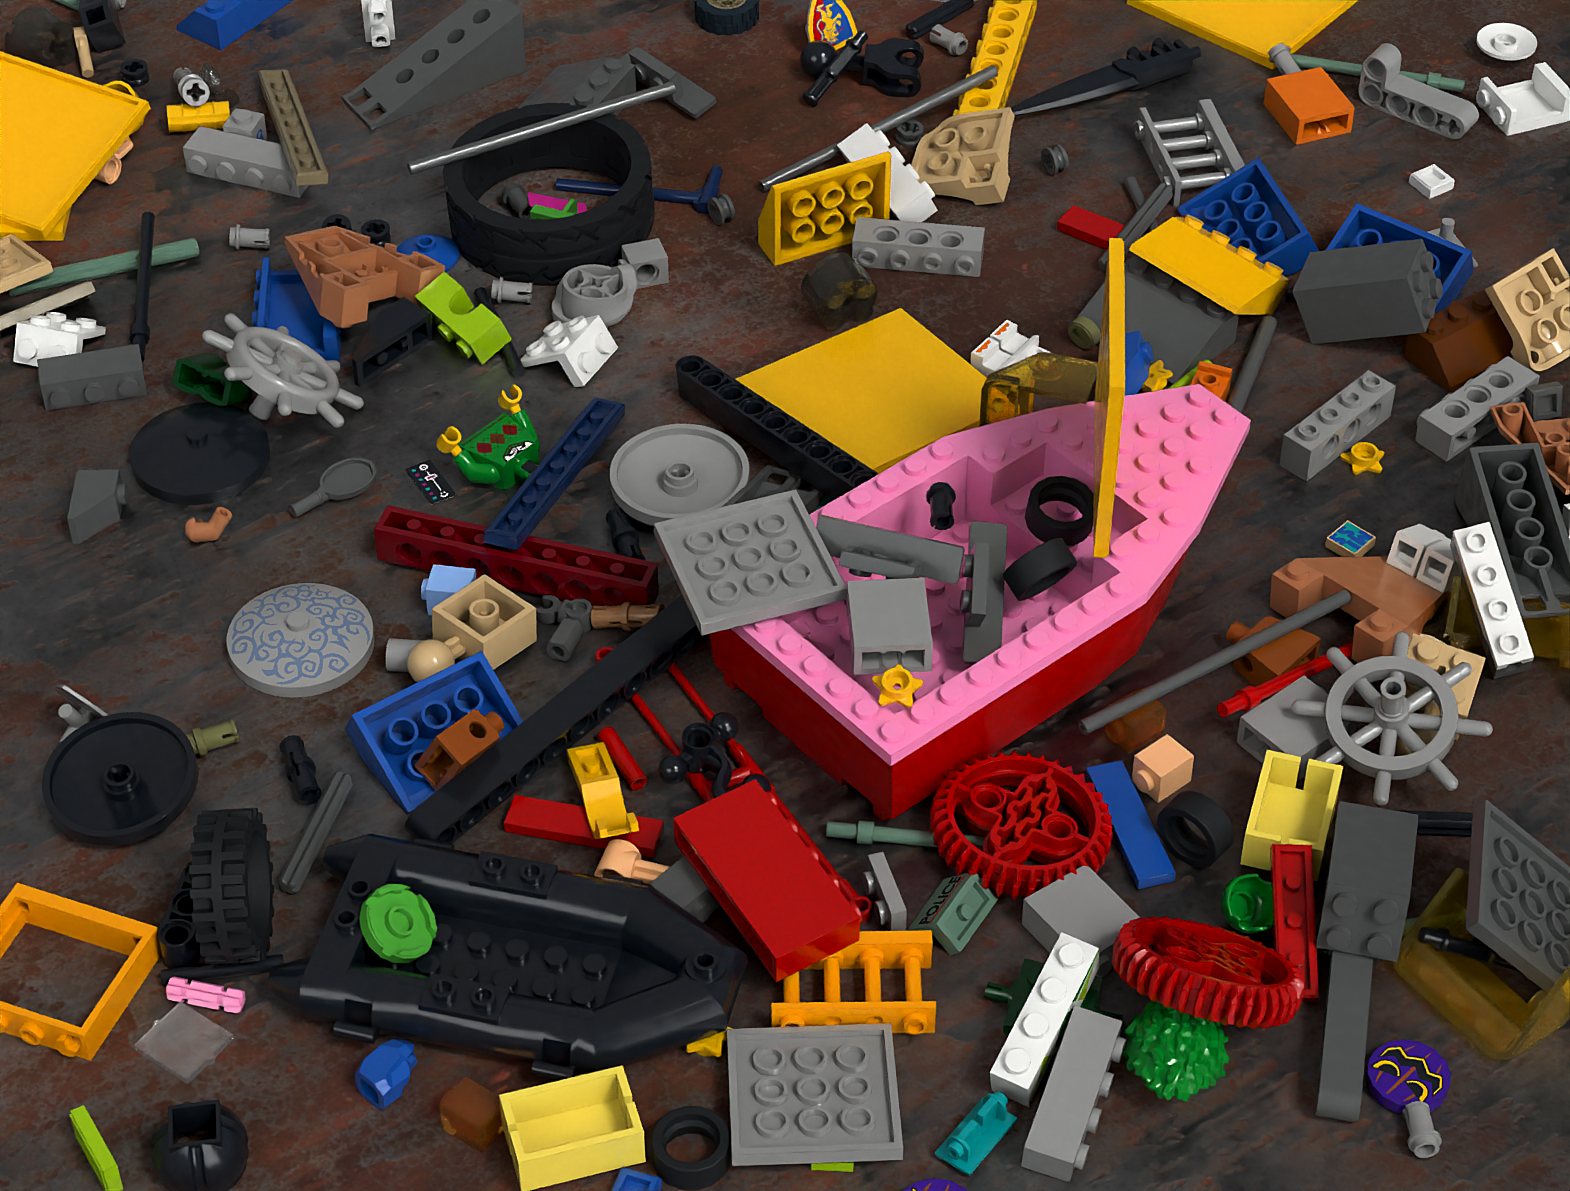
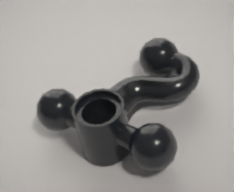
M720 712L712 717L709 725L694 723L687 726L682 733L681 754L678 756L669 755L663 758L658 766V773L662 781L670 785H677L685 780L688 771L699 774L711 771L716 774L711 789L713 797L716 798L727 793V786L732 776V768L724 753L716 746V743L718 741H729L736 736L739 730L736 717L728 712ZM751 774L745 777L742 782L743 785L756 779L764 791L769 790L771 792L770 781L764 775Z

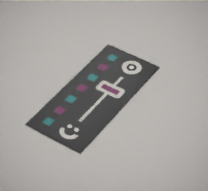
M431 460L405 469L431 505L456 496V493Z

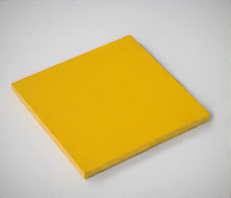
M1127 0V4L1273 70L1276 68L1275 63H1270V55L1268 54L1272 47L1279 43H1284L1285 46L1291 48L1290 54H1293L1359 0Z
M0 51V222L46 238L151 109L149 102Z
M1109 238L1094 400L1093 557L1107 558V555H1109L1125 395V276L1123 238Z
M902 308L735 379L878 474L944 436L999 422L1018 413V403Z

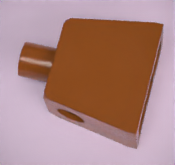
M1271 616L1264 617L1252 629L1239 621H1235L1227 631L1226 640L1235 644L1281 620ZM1298 628L1234 660L1233 666L1236 671L1253 685L1257 686L1317 658L1321 638Z
M472 710L435 737L414 765L415 768L438 791L496 744L500 739L499 732L504 729L503 720L493 711H489L483 716L479 710Z

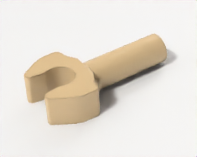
M84 27L73 28L82 76L86 78L92 77L94 70Z

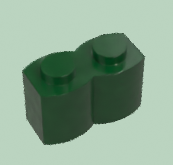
M201 353L177 359L172 382L186 393H200L205 400L218 406H226L251 399L252 389L242 380L229 381L225 378L224 371L230 365H227L217 355Z

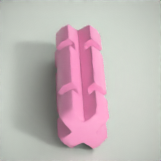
M175 976L170 978L166 986V995L169 1000L183 1003L187 999V1004L220 1010L222 1006L224 1011L240 1013L246 1001L245 992L241 989L228 987L227 991H225L224 986L195 980L187 983L188 979Z

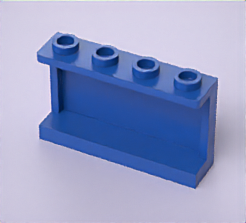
M263 257L262 269L256 270L257 288L260 290L254 291L255 309L258 311H253L252 313L253 327H265L276 330L278 327L284 326L289 330V336L303 342L325 360L340 362L342 328L333 325V322L319 315L298 270L273 271L271 269L270 257Z

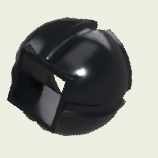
M201 1099L200 1102L190 1103L187 1101L179 1105L168 1106V1112L157 1124L151 1141L153 1168L159 1179L163 1181L170 1191H228L243 1176L249 1156L248 1136L245 1126L236 1113L229 1107L220 1104V1099ZM206 1130L216 1131V1139L178 1143L181 1138L191 1133Z

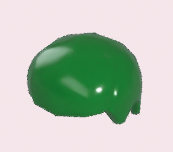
M1245 874L1228 882L1222 891L1220 910L1233 929L1248 935L1273 929L1271 882L1264 881L1258 874Z

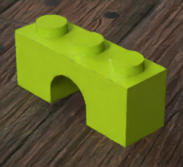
M445 271L415 295L421 308L431 314L432 325L434 323L437 325V330L448 342L456 341V347L467 359L473 356L483 365L503 348L505 344L512 340L501 319L482 303L468 313L474 308V305L464 288Z

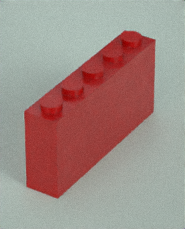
M756 779L673 818L674 842L776 982L859 941L862 915L854 901H848L845 898L836 877L831 872L826 873L820 865L815 849L809 844H804L799 837L793 820L782 815L773 794L769 790L764 791Z

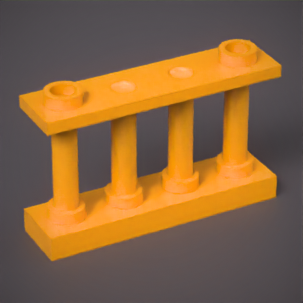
M932 930L860 931L858 942L802 969H824V1002H800L799 971L783 979L784 1003H771L772 1027L891 1023L892 1033H909L913 1035L935 1033L936 1001H922L921 968H931ZM840 969H864L865 1002H841ZM880 969H904L906 1001H881Z

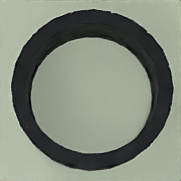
M542 103L523 106L520 109L517 107L497 113L477 123L475 128L471 127L457 139L451 149L589 106L570 105V103ZM610 113L444 165L443 179L452 239H456L455 243L459 248L460 254L476 268L480 267L483 269V272L499 279L503 277L504 280L512 282H530L533 285L559 284L569 270L581 265L618 266V259H622L621 245L646 241L653 228L655 204L652 187V166L648 146L643 144L645 140L636 128L622 118L620 120L615 118L616 115ZM547 167H574L591 170L623 185L607 201L588 211L568 217L547 220L506 216L490 210L478 202L481 196L498 182L515 174Z

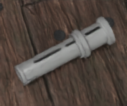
M182 67L175 70L173 79L178 85V92L185 102L192 106L204 104L210 94L206 82L186 67H184V70Z

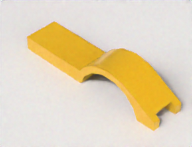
M604 742L567 749L568 763L582 795L588 823L594 839L639 831L638 821L634 812H626L619 777Z

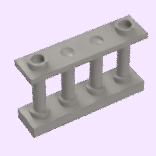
M1211 99L1199 100L1198 111L1194 113L1193 117L1153 122L1146 107L1139 109V120L1134 123L1135 136L1141 140L1161 183L1170 185L1173 188V197L1170 199L1173 207L1180 204L1181 190L1213 186L1245 166ZM1195 129L1196 132L1201 134L1162 140L1159 135L1160 133ZM1201 147L1210 152L1209 154L1170 158L1168 154L1171 151ZM1214 166V168L1219 170V172L1185 177H1180L1177 170Z

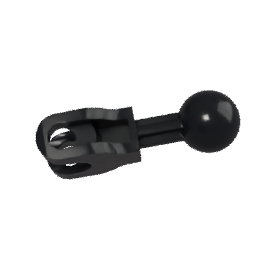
M899 38L888 39L876 45L866 44L865 55H856L843 71L863 73V85L873 86L887 96L913 97L920 91L922 84L921 75L917 69L923 62L924 50L917 41ZM812 41L801 52V68L809 77L818 79L822 74V70L829 66L838 53L826 41ZM906 52L916 55L912 58L902 57ZM899 79H908L913 83L910 85H904L899 81Z

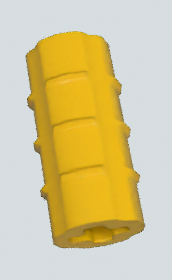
M212 101L199 106L183 103L179 105H166L169 133L196 131L199 126L215 130L223 129L224 123L230 116L229 101Z

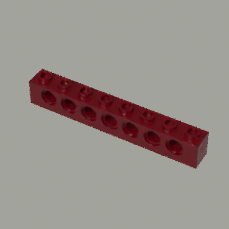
M387 505L374 527L377 558L382 561L428 571L432 570L433 564L476 569V579L485 574L506 588L542 596L552 595L561 600L585 599L592 606L622 605L624 602H633L635 605H651L655 603L659 595L658 563L534 536H528L518 550L484 543V531L488 528L487 526Z

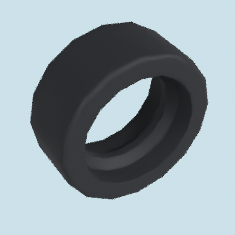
M1066 476L1048 477L1037 482L1030 491L1026 508L1025 521L1027 528L1036 538L1043 542L1054 538H1062L1067 546H1074L1084 541L1093 528L1094 493L1086 484ZM1049 501L1066 502L1076 507L1082 514V518L1068 522L1054 520L1041 510L1040 505Z
M1054 538L1035 547L1016 560L1005 570L1003 578L1017 600L1023 601L1036 596L1063 579L1076 567L1077 561L1062 538Z
M1191 790L1180 792L1158 814L1157 828L1163 842L1177 858L1189 865L1200 868L1211 866L1233 844L1234 831L1230 819L1214 800L1202 793ZM1184 818L1194 823L1201 830L1206 840L1198 836L1189 827Z
M684 1106L665 1114L658 1120L651 1137L652 1164L657 1175L668 1185L681 1190H700L714 1185L723 1178L731 1165V1132L726 1121L716 1112L701 1106ZM685 1134H700L716 1143L715 1153L707 1159L698 1162H682L674 1159L667 1153L666 1148L667 1144L673 1139Z

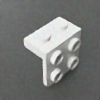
M46 312V316L31 315L30 320L17 322L13 362L38 367L37 359L82 353L83 340L105 335L106 327L96 325V320L90 318H76V321L66 319V314L60 312Z
M599 315L587 318L578 316L566 323L555 321L546 326L543 330V336L526 348L527 353L521 358V362L524 367L559 361L576 388L585 386L617 350L618 346Z

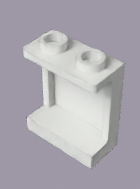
M1546 62L1534 65L1531 80L1496 87L1488 77L1481 78L1479 90L1476 94L1477 103L1506 136L1570 121V88Z

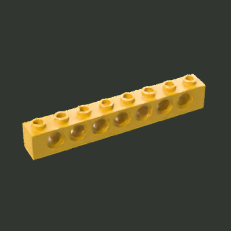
M993 0V7L990 6L987 23L983 25L982 40H978L976 57L972 58L970 74H967L966 78L991 65L996 67L998 76L959 96L958 109L954 110L953 116L1005 108L1037 10V0Z

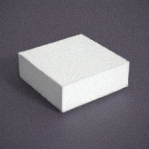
M1435 164L1410 174L1409 184L1428 199L1452 190L1455 182L1453 178Z

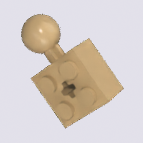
M482 575L432 608L433 639L421 641L411 649L407 659L409 674L416 682H419L454 665L455 659L458 658L462 661L480 651L483 652L492 669H496L537 641L536 608L487 575Z
M1413 633L1408 647L1407 658L1426 664L1440 675H1443L1461 662H1467L1471 665V674L1451 687L1458 705V718L1467 719L1486 658ZM1404 681L1406 685V699L1421 689L1412 683ZM1434 700L1414 712L1441 716ZM1411 728L1426 745L1438 733V731ZM1456 733L1455 740H1458L1460 734ZM1400 739L1396 740V756L1412 754Z

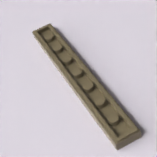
M287 69L258 71V82L296 186L328 184L327 169L289 71Z

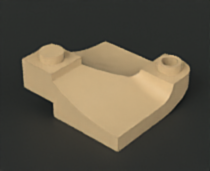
M1011 108L958 114L947 118L933 131L924 135L918 143L911 164L920 177L918 182L922 183L925 181L935 195L963 198L973 201L975 205L1004 202L1010 182L1008 175V152L1014 120Z
M1553 248L1518 267L1515 271L1485 289L1512 337L1513 349L1510 353L1514 360L1536 374L1551 368L1570 356V276Z

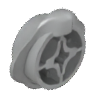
M625 263L615 267L588 264L572 268L564 275L557 286L556 296L552 302L553 321L566 323L578 316L587 318L599 315L606 327L619 323L633 305L634 293L637 290V277L634 267L629 263Z

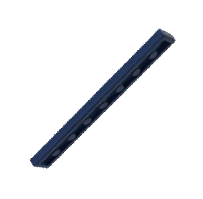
M594 397L484 531V543L518 550L625 415V405Z

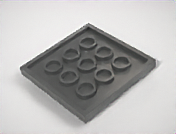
M1485 799L1473 805L1466 929L1474 937L1480 939L1494 950L1502 959H1505L1522 972L1529 980L1549 993L1554 1000L1570 1010V867Z

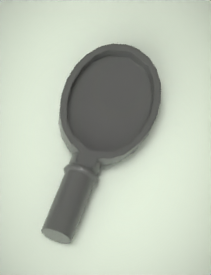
M359 457L344 459L331 465L321 475L320 487L317 490H313L311 494L289 505L288 508L291 515L296 518L318 505H323L329 499L344 500L365 492L376 480L375 465L371 461Z

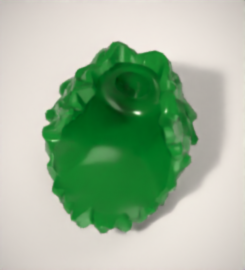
M1151 1001L1145 1005L1142 1014L1131 1018V1023L1124 1030L1128 1039L1126 1049L1123 1051V1057L1128 1060L1126 1066L1128 1071L1135 1070V1075L1143 1078L1145 1086L1150 1091H1155L1160 1099L1170 1100L1175 1096L1177 1099L1188 1102L1190 1096H1195L1200 1088L1208 1089L1209 1085L1215 1086L1216 1081L1219 1078H1224L1226 1075L1223 1066L1229 1063L1230 1057L1226 1053L1224 1043H1227L1229 1038L1224 1035L1223 1026L1219 1022H1209L1199 1017L1194 1018L1192 1015L1179 1013L1178 1010L1171 1007H1164L1158 1001Z

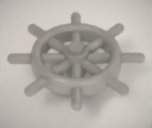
M229 313L224 317V323L236 334L233 340L212 330H206L202 334V339L205 343L227 352L226 357L230 367L224 371L225 378L229 381L242 380L248 387L258 393L249 407V411L257 418L267 420L277 404L278 412L282 416H288L292 411L305 414H320L333 427L340 428L344 424V418L331 406L334 400L355 410L363 407L364 402L361 397L339 388V380L336 373L340 370V363L336 360H325L312 348L289 336V330L284 326H280L276 330L265 327H247L235 314Z
M1398 632L1395 635L1392 656L1375 657L1364 660L1356 665H1353L1337 647L1329 648L1326 653L1327 659L1342 675L1331 688L1327 703L1298 699L1291 706L1295 714L1325 718L1327 735L1333 748L1315 760L1337 764L1343 760L1356 771L1374 777L1373 802L1379 807H1383L1388 803L1391 780L1408 779L1427 771L1446 790H1455L1458 787V780L1441 761L1450 751L1456 733L1487 737L1493 731V727L1489 722L1458 718V705L1451 687L1471 674V665L1467 662H1461L1443 675H1440L1426 664L1407 658L1409 636L1405 632ZM1384 680L1380 688L1381 695L1370 684L1371 682ZM1404 681L1412 683L1421 689L1406 699V685ZM1357 691L1372 708L1345 705V703ZM1434 700L1441 716L1414 712ZM1342 720L1369 724L1349 736ZM1411 728L1438 731V733L1426 745ZM1377 736L1381 737L1379 755L1362 748V746ZM1400 739L1412 754L1394 756L1396 740Z

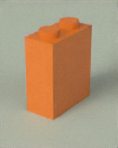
M1322 67L1266 79L1263 104L1296 145L1351 133L1355 107Z

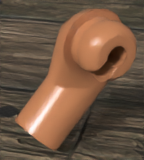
M217 507L209 522H203L201 519L195 521V518H191L185 523V535L195 543L216 541L232 518V513L224 507Z

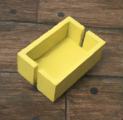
M1267 750L1245 832L1240 864L1271 871L1270 848L1272 844L1312 845L1313 881L1318 882L1338 798L1343 766L1309 759L1303 790L1297 789L1301 757Z
M623 1065L499 1095L502 1126L521 1191H530L646 1162L644 1130L635 1102L632 1101V1093Z

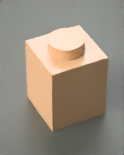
M1166 734L1134 755L1132 782L1141 792L1147 793L1159 803L1191 781L1194 755Z

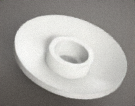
M1510 23L1487 25L1478 32L1476 39L1478 47L1484 53L1501 60L1525 59L1531 56L1537 47V39L1532 32L1524 27Z

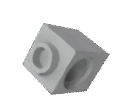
M659 238L621 245L622 259H618V265L629 263L634 267L637 277V289L669 283L668 256Z

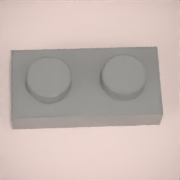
M883 852L868 855V870L863 872L862 878L866 894L868 896L873 895L876 901L874 902V911L879 925L885 924L887 931H906L907 910Z

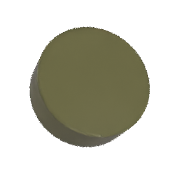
M1078 316L1068 326L1071 340L1082 349L1090 350L1100 341L1101 333L1099 328L1091 319L1085 316Z

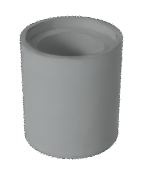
M389 638L386 648L387 671L409 673L407 667L408 655L417 643L424 640Z

